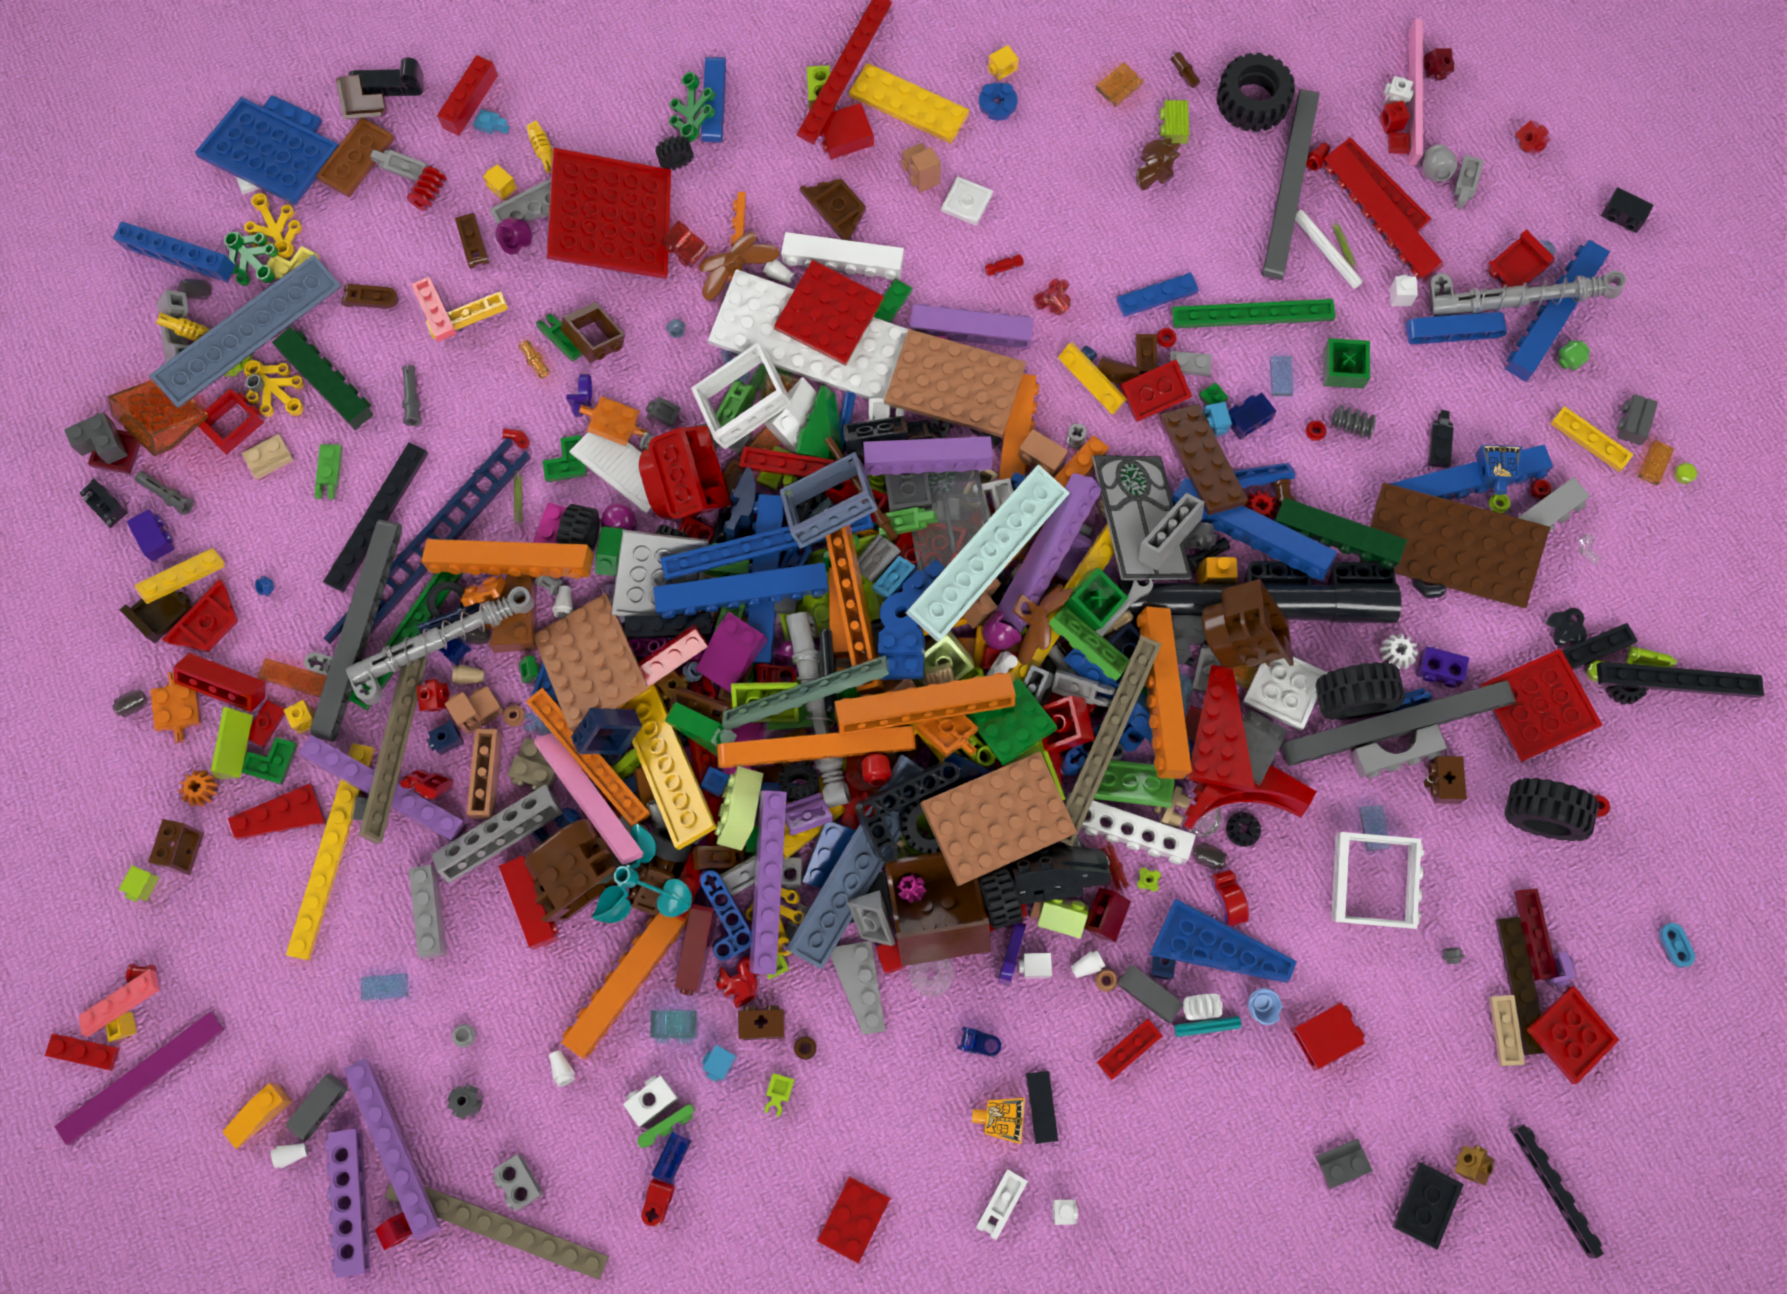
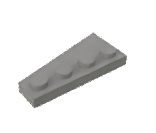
M551 178L489 209L496 223L499 224L508 217H516L527 222L549 216Z
M871 941L835 947L830 956L862 1034L885 1032Z

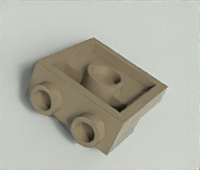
M525 738L518 756L515 755L507 776L512 779L511 783L523 787L526 784L531 786V790L535 791L546 784L552 791L558 777L536 747L535 741Z

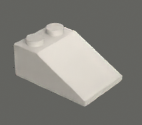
M801 378L788 392L793 404L764 423L788 451L796 452L799 433L808 423L806 418L808 414H812L814 410L813 403L818 394L804 378Z

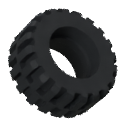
M1258 52L1256 55L1248 53L1245 54V57L1239 56L1235 58V61H1231L1227 65L1220 80L1216 100L1220 113L1222 115L1225 114L1224 118L1228 122L1231 121L1234 127H1242L1244 131H1249V129L1254 130V132H1260L1261 129L1266 131L1271 129L1272 125L1277 126L1286 117L1294 97L1295 80L1293 75L1290 74V69L1287 66H1283V62L1280 59L1276 60L1270 54L1265 56L1263 53ZM1248 84L1259 85L1265 88L1272 97L1262 101L1253 100L1246 97L1241 92L1240 87Z
M1388 662L1362 663L1360 665L1339 668L1320 676L1315 685L1320 712L1325 718L1331 720H1348L1385 713L1388 710L1401 706L1405 700L1400 670L1396 665Z
M1523 778L1522 780H1516L1510 786L1504 815L1509 824L1537 836L1540 835L1545 838L1562 841H1583L1593 834L1599 803L1593 794L1574 785H1568L1559 781L1555 782L1549 779Z

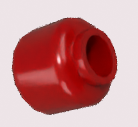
M873 752L862 760L863 780L870 786L881 787L890 780L892 773L890 760L887 756L879 752Z

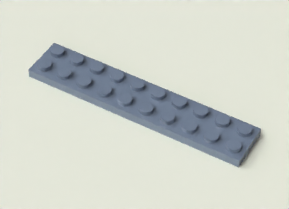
M313 254L151 373L149 377L179 409L338 291L341 285Z
M901 755L891 771L890 780L882 786L880 791L924 769L909 758ZM926 776L923 780V785L928 787L931 784L930 776ZM910 785L903 789L905 797L911 794ZM890 795L885 796L883 799V804L887 807L892 802ZM909 804L883 816L895 844L902 834V831H900V817H902L903 810ZM870 806V808L868 809V811H867L865 817H866V816H869V815L871 814V812H872L871 806ZM861 824L858 826L786 948L791 953L820 969H823L853 918L847 902L850 899L867 894L885 863L877 859L873 854ZM879 825L875 826L872 830L874 837L878 836L881 832ZM888 845L881 850L882 856L886 857L890 853Z

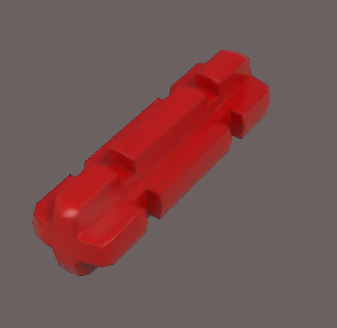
M1018 254L1012 256V259L1008 257L996 261L994 265L993 263L985 265V272L988 276H992L996 272L1001 273L1013 269V266L1020 267L1024 264L1022 256Z

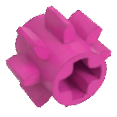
M914 874L903 877L900 885L897 886L901 891L899 896L903 901L907 899L910 904L913 901H921L923 894L926 892V889L923 887L925 882L921 877L916 878Z

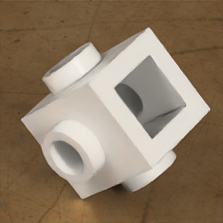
M1394 76L1392 82L1387 83L1383 94L1386 95L1383 105L1404 100V103L1406 101L1410 102L1414 92L1411 90L1413 81Z

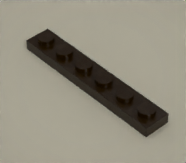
M1520 917L1497 919L1495 921L1511 995L1515 996L1523 1054L1526 1056L1545 1053L1527 1031L1541 1016Z

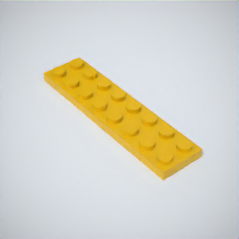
M652 684L648 690L618 708L635 709L642 724L632 743L674 847L680 850L717 827L674 727L664 721L668 711L657 685Z

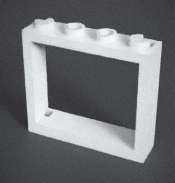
M758 342L691 388L714 440L724 449L793 404L768 352ZM763 362L776 391L721 427L709 398Z
M1337 832L1335 836L1331 922L1417 929L1419 918H1421V912L1418 911V903L1422 900V889H1419V881L1423 877V867L1420 866V859L1424 855L1421 839ZM1349 841L1408 845L1405 921L1345 916Z

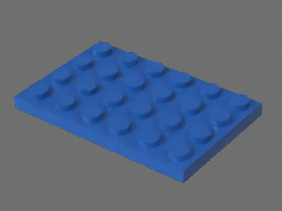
M240 97L195 151L197 158L296 205L317 179L316 175L339 144Z

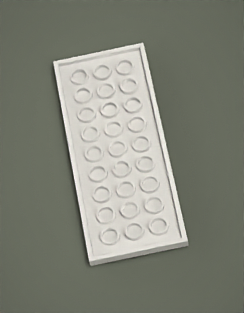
M737 269L735 270L709 336L708 344L741 354L758 342L768 352L774 366L845 392H854L857 396L868 400L869 398H885L908 329L873 317L848 364L844 366L774 330V325L793 294L794 289Z

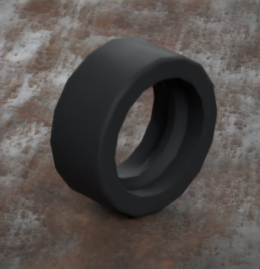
M442 582L432 587L426 599L427 609L432 617L437 618L446 615L437 609L435 603L437 595L446 589L456 592L460 598V606L464 607L461 602L465 590L464 587L453 582Z
M656 828L652 831L651 835L656 843V856L673 862H685L688 859L692 843L678 850L674 847L668 829Z

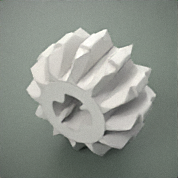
M1393 634L1389 637V640L1385 639L1382 643L1384 647L1380 649V652L1385 655L1381 659L1382 661L1388 660V663H1393L1399 669L1401 667L1407 669L1409 664H1414L1416 661L1414 657L1418 655V651L1414 650V648L1417 646V643L1411 644L1409 642L1411 637L1404 639L1403 634H1399L1397 637Z
M1217 994L1195 995L1184 999L1183 1009L1188 1020L1211 1019L1222 1015V1001Z

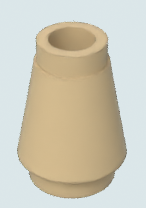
M461 664L453 666L452 683L465 685L484 682V670Z

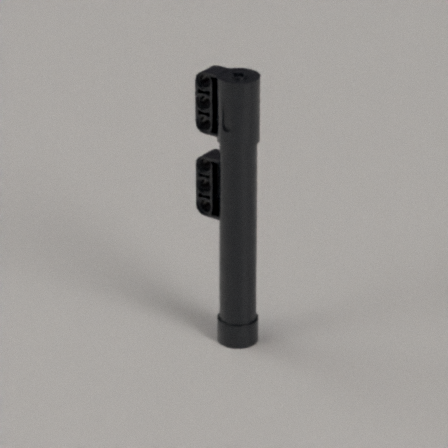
M1281 561L1251 562L1245 574L1244 583L1258 579L1262 581L1287 620H1324L1331 623H1397L1400 618L1401 591L1396 583L1395 570L1393 567L1392 569L1384 568L1378 562H1338L1333 566L1329 576V585H1311V579L1308 574L1298 569H1293ZM1119 580L1118 588L1127 596L1132 588L1133 581ZM1137 581L1140 586L1148 585L1145 581ZM1153 583L1151 592L1147 596L1133 602L1127 610L1133 615V620L1131 621H1137L1138 615L1146 607L1170 608L1171 615L1202 616L1205 607L1222 603L1221 593L1224 589L1239 584Z

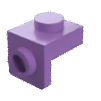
M1566 951L1554 955L1558 977L1546 980L1547 985L1555 983L1556 987L1569 985V980L1576 978L1573 958Z

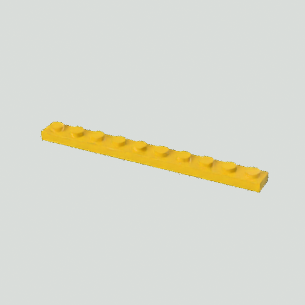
M1108 522L1063 590L1073 589L1083 576L1092 569L1099 567L1103 571L1115 552ZM1065 604L1048 615L1049 621L1053 619ZM1052 626L1051 642L1047 649L1041 650L1038 646L1032 659L1025 665L1021 664L1019 656L1017 657V665L1008 671L1010 672L1012 682L1019 678L1024 683L1031 665L1039 668L1060 636L1052 630Z
M352 743L348 756L370 767L375 749ZM340 780L286 956L310 961L353 822V820H350L353 800L355 797H360L362 791Z

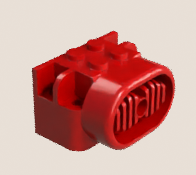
M708 426L679 427L651 439L649 448L641 453L638 463L641 480L649 505L660 518L673 520L698 516L703 513H709L714 509L731 505Z

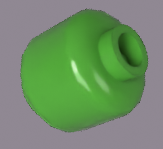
M1572 340L1558 351V364L1565 370L1568 368L1575 371L1589 360L1590 349L1583 341Z

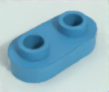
M1676 923L1662 926L1659 930V938L1671 963L1679 968L1692 965L1695 961V953L1683 928ZM1668 931L1672 933V939L1668 937ZM1678 953H1681V954H1682V956H1683V959H1682V960H1680V959L1678 958V956H1677Z

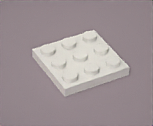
M1293 657V666H1289L1284 658L1275 660L1272 667H1268L1266 663L1260 664L1242 704L1302 731L1318 698L1315 687L1317 679L1323 674H1327V672Z

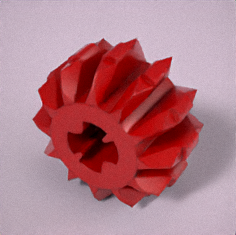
M1260 490L1256 491L1255 494L1250 493L1248 495L1247 505H1244L1245 507L1271 520L1278 514L1276 511L1278 504L1273 503L1275 496L1269 498L1268 491L1264 495L1261 494Z

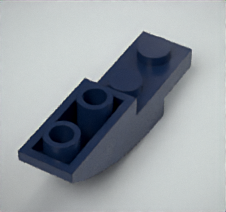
M746 467L743 475L740 474L738 485L731 492L730 500L733 501L731 518L724 525L727 541L738 539L742 529L750 531L756 514L754 513L756 489L754 475L749 467Z

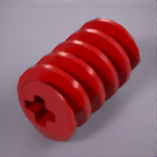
M427 166L423 168L422 174L419 175L418 180L414 184L415 186L411 188V193L407 195V200L416 208L426 211L425 206H432L429 200H436L435 195L432 193H440L437 187L443 188L444 185L441 181L446 182L447 177L434 167Z

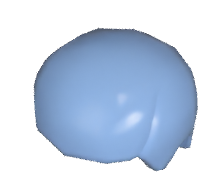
M1260 988L1250 995L1247 1007L1250 1016L1257 1022L1272 1025L1280 1020L1279 1013L1283 1005L1278 994L1273 990Z

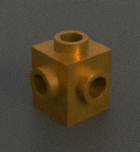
M674 670L655 682L662 690L660 694L667 703L671 701L676 685L691 690L688 686L690 682L685 679V676L682 673L678 676Z
M1476 1145L1473 1148L1463 1146L1462 1152L1458 1155L1454 1172L1464 1179L1486 1186L1489 1175L1493 1172L1495 1160L1487 1155L1488 1151Z

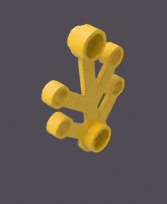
M262 193L255 194L251 199V203L256 210L261 211L268 228L249 221L245 223L244 229L249 235L263 233L265 236L274 238L276 243L267 242V244H273L278 248L277 256L283 259L290 258L294 253L293 239L296 234L302 231V226L299 221L292 220L288 224L289 230L284 240L281 234L287 220L294 216L295 211L290 205L282 206L279 219L275 223L268 209L270 202L266 195ZM252 243L253 247H260L256 243Z
M248 361L244 366L245 376L248 378L252 374H257L265 383L262 405L260 406V412L263 416L270 417L274 414V408L271 406L272 393L285 404V409L290 415L299 416L302 414L304 406L300 400L290 398L279 388L284 386H293L297 390L303 388L304 381L300 376L268 378L265 374L279 373L280 376L287 377L290 375L291 369L286 363L263 366L259 361ZM297 380H300L299 384L294 385ZM250 389L246 394V399L253 405L258 404L261 400L260 395ZM256 395V398L251 400V397ZM266 408H270L268 412H264Z
M781 887V897H784L786 902L790 904H797L799 902L800 895L794 890L788 891ZM794 893L795 898L793 901H790V895ZM753 903L746 911V918L752 921ZM780 904L777 954L789 956L792 953L788 950L784 951V945L786 943L789 944L791 939L787 938L780 914L792 919L793 923L798 925L801 924L806 914L802 911H794ZM801 914L802 918L797 922L796 918Z

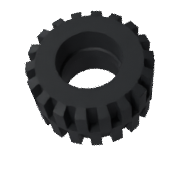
M576 504L568 505L560 520L557 544L588 545L593 552L600 527L597 509Z
M923 797L909 803V806L903 810V815L900 817V831H902L903 839L915 850L924 853H937L941 849L936 838H924L918 833L916 828L918 817L924 813L920 803L932 798Z
M1001 868L980 876L978 883L990 925L996 930L1020 923L1022 921V910L1010 872L1006 868Z

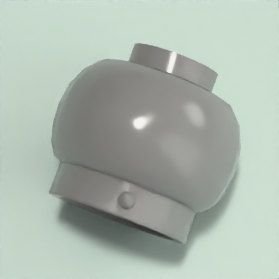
M1445 145L1430 147L1423 155V171L1425 176L1431 181H1446L1457 169L1456 156Z

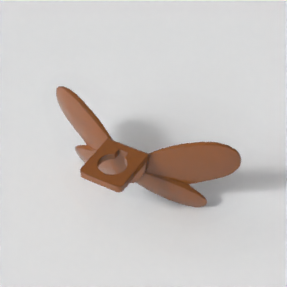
M749 232L739 238L729 252L705 259L699 266L701 272H710L702 290L704 299L709 301L716 298L723 289L731 272L745 263L761 264L772 262L779 257V249L768 244L753 245L757 235L754 232Z
M1062 584L1052 586L1043 595L1039 606L1034 604L1025 595L1019 596L1013 612L1030 625L1019 650V662L1021 664L1029 663L1038 646L1041 650L1049 647L1052 631L1051 626L1048 624L1050 622L1048 615L1061 607L1071 597L1072 589L1063 590ZM1023 602L1028 605V609L1031 611L1030 614L1025 615L1022 613L1021 605Z

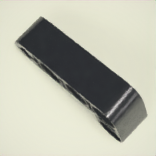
M403 58L400 69L353 70L348 73V75H361L364 94L384 93V97L419 96L423 93L424 74L418 61L413 58Z

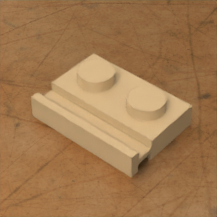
M279 434L242 453L256 480L294 461Z

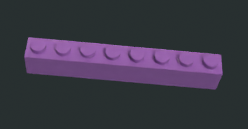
M1075 473L1072 474L1065 486L1069 495L1046 520L996 610L1004 612L1001 623L1013 627L1020 633L1023 632L1027 623L1013 612L1019 596L1023 594L1034 604L1039 605L1040 599L1049 587L1050 581L1059 569L1060 563L1069 551L1074 538L1079 533L1084 520L1089 515L1093 504L1100 495L1102 489L1093 478ZM1023 602L1021 605L1022 613L1025 615L1030 614L1031 611H1029L1028 605Z
M310 735L299 751V754L305 760L369 795L375 771ZM396 784L391 805L393 810L450 842L459 837L466 826L463 820Z
M760 791L749 972L753 974H776L787 792Z
M364 1058L344 1068L413 1236L421 1241L442 1230V1227L373 1065Z

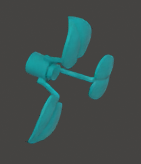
M635 824L629 834L642 850V858L627 863L626 867L621 866L616 869L614 880L618 883V886H610L600 895L596 910L592 915V918L597 921L617 923L624 920L630 913L632 906L631 902L627 899L629 893L626 887L632 888L637 884L661 894L657 900V907L664 916L677 917L691 907L692 895L684 882L678 879H670L665 883L662 890L639 880L638 873L633 869L638 868L640 862L648 863L654 857L656 843L654 837L641 825Z

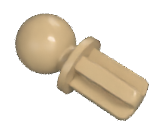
M1126 610L1104 635L1109 636L1115 630H1121L1123 625L1133 620L1131 612Z

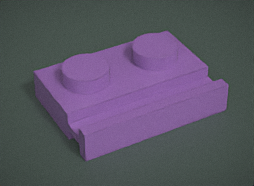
M821 792L786 804L785 824L791 836L833 821Z

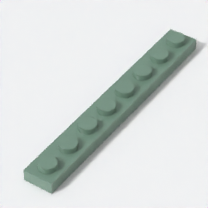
M885 655L723 711L722 725L725 731L732 728L736 729L744 724L753 721L757 722L764 717L780 714L787 709L798 708L805 703L818 701L825 696L841 693L845 689L854 686L858 687L875 679H882L889 675L888 659Z

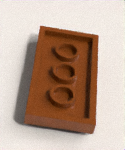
M360 118L316 175L317 180L350 198L376 164L370 157L372 151L376 150L384 153L395 140L393 134L364 118Z

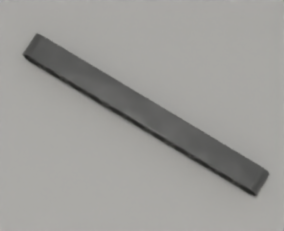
M1300 89L1297 97L1262 272L1263 277L1282 280L1285 273L1320 92Z
M381 519L376 523L311 725L310 735L318 739L334 742L338 736L353 689L346 673V668L362 661L401 538L402 525L400 523Z
M1504 681L1294 739L1281 744L1287 765L1293 766L1409 734L1435 724L1441 725L1506 707L1515 703L1516 700L1509 681Z

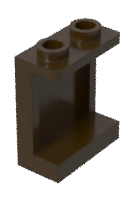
M174 591L149 604H146L141 598L131 608L125 604L119 610L146 638L156 643L181 620L192 606L188 603L190 601L188 596L182 591L180 593Z

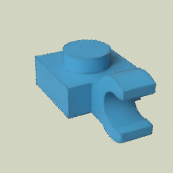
M484 109L480 110L473 123L475 129L489 134H493L494 130L507 134L510 126L506 125L507 120L500 118L499 114Z

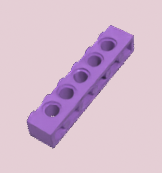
M362 1129L329 1132L328 1138L325 1141V1148L327 1153L329 1152V1162L326 1169L331 1186L328 1187V1198L332 1202V1210L329 1212V1221L333 1224V1234L331 1235L330 1243L332 1249H334L335 1257L332 1260V1271L335 1273L336 1278L370 1273ZM343 1149L348 1151V1158L345 1161H342L340 1158V1153ZM345 1172H347L350 1177V1180L346 1185H344L341 1181L342 1175ZM346 1196L351 1199V1205L348 1209H345L343 1206V1200ZM348 1220L352 1223L350 1233L344 1230V1225ZM349 1244L354 1249V1253L350 1258L345 1253L346 1247Z

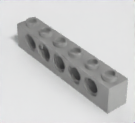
M545 784L432 853L437 872L449 884L560 816L563 812L556 796Z

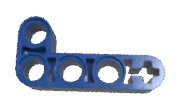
M1127 722L1119 743L1124 747L1125 751L1134 752L1143 742L1144 736ZM1102 723L1093 730L1095 739ZM1129 736L1133 737L1136 740V742L1131 741L1129 739ZM1095 740L1076 746L1067 753L1061 763V770L1064 774L1075 776L1082 770L1089 755V752H1086L1084 747L1091 750ZM1076 758H1078L1077 763L1071 764Z
M714 869L703 870L699 875L700 884L727 930V933L714 940L712 950L717 959L725 961L751 946L752 933L717 871ZM709 874L711 877H714L713 881L717 887L714 890L709 882L704 883L707 880L706 876ZM718 894H725L727 896L723 904L715 903V897ZM728 914H737V920L734 923H727L725 920ZM745 932L748 934L747 940L743 943L736 940L737 935ZM720 944H727L729 946L728 951L724 954L718 953L717 947Z

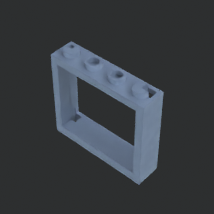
M856 452L780 490L790 533L800 549L878 510L865 468ZM856 475L859 476L863 492L800 523L796 505Z

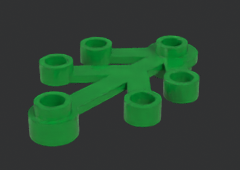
M687 72L682 78V84L688 89L687 107L678 98H674L670 102V108L687 117V123L684 124L680 117L673 115L669 120V124L674 129L681 130V135L687 138L689 142H693L697 139L700 132L699 127L705 119L712 118L715 114V109L711 105L707 104L704 107L703 105L707 101H712L716 93L710 87H707L695 103L696 89L700 84L699 78L693 72ZM702 108V113H701V114L698 116V118L695 120V116L697 115V113H698V112L700 111V109Z
M232 231L224 238V243L229 249V259L236 265L232 275L238 273L236 281L242 286H247L251 280L250 276L247 275L248 263L257 270L256 277L263 283H271L275 279L274 271L269 266L262 265L255 257L258 255H268L273 258L278 254V248L273 244H267L268 238L263 233L243 236L239 232ZM256 243L260 247L246 248L244 245ZM238 251L241 254L240 265L236 263Z

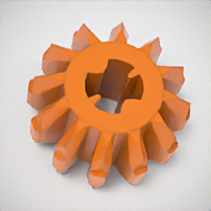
M193 770L192 776L185 774L187 780L179 782L183 786V788L178 790L183 795L181 799L184 802H188L190 806L198 805L204 807L205 801L212 803L210 797L218 795L217 792L213 791V789L219 787L218 783L214 782L216 778L211 774L208 775V772L205 770L201 772Z

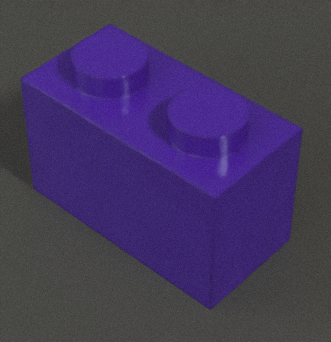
M148 509L126 521L142 553L150 561L153 562L175 550L171 543L174 539L167 530H164L163 525H165V522L159 514L155 515Z

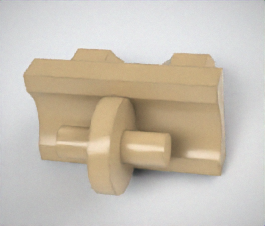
M1176 786L1173 792L1171 808L1156 806L1154 812L1157 814H1161L1162 809H1165L1160 823L1174 828L1180 827L1184 816L1173 812L1175 806L1186 810L1191 801V797L1181 792L1183 788Z

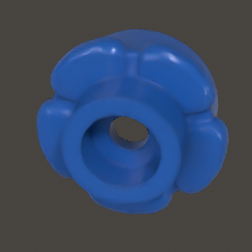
M261 576L260 579L255 581V589L260 596H269L274 590V583L268 577Z

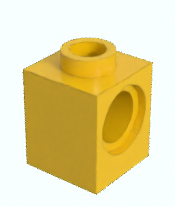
M1006 45L989 55L987 67L990 74L995 75L998 81L1018 70L1019 58L1010 46Z
M498 164L488 169L483 176L486 186L503 201L517 189L513 177Z
M302 700L283 710L293 730L302 734L311 729L315 713L312 706Z

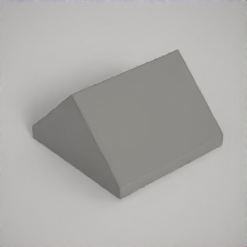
M880 890L850 899L847 902L861 939L890 946L895 944L894 926Z

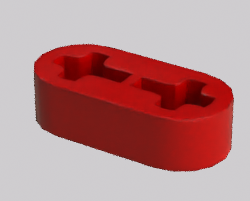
M704 675L697 682H690L694 692L702 695L708 693L709 697L718 700L710 680ZM702 681L704 686L700 687L698 682Z

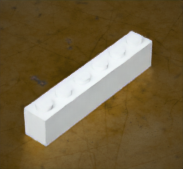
M785 232L781 255L782 262L789 266L800 265L808 268L810 262L814 260L834 271H844L848 274H865L868 277L880 276L893 280L900 279L904 248Z

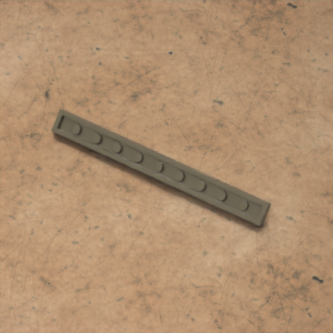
M1142 635L1066 804V809L1077 833L1061 840V842L1072 847L1162 645Z
M425 656L410 662L409 667L406 665L401 666L359 832L360 837L374 844H379L383 841L418 699L416 686L421 685L427 662Z
M390 1183L385 1198L400 1203L392 1183ZM424 1186L437 1218L595 1279H601L609 1258L608 1255Z

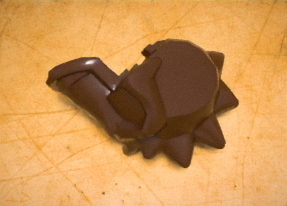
M1168 138L1154 140L1144 147L1141 158L1146 164L1138 168L1136 173V182L1140 186L1141 191L1147 190L1157 180H1159L1160 184H1164L1170 177L1174 176L1173 165L1174 160L1180 156V153L1176 152L1180 147V143H1172V139Z

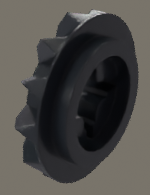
M1239 812L1232 815L1227 821L1226 833L1230 841L1235 845L1248 847L1255 844L1260 838L1261 825L1258 818L1251 815L1250 812ZM1239 824L1243 826L1250 824L1247 830L1249 834L1243 832L1238 835L1237 833L1241 828Z

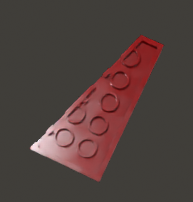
M1211 665L1191 758L1192 772L1188 774V780L1255 792L1233 668Z

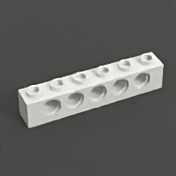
M1069 793L1067 796L1065 807L1070 798L1071 793ZM1093 801L1089 808L1090 819L1084 821L1081 829H1084V833L1097 836L1099 834L1105 836V840L1118 843L1119 841L1127 844L1126 847L1138 851L1139 848L1148 851L1147 854L1153 857H1167L1169 862L1177 865L1185 864L1188 861L1196 836ZM1100 819H1108L1111 822V827H1102ZM1121 826H1129L1132 834H1123ZM1142 833H1150L1153 837V841H1144L1142 838ZM1166 839L1171 840L1174 848H1165L1163 841Z

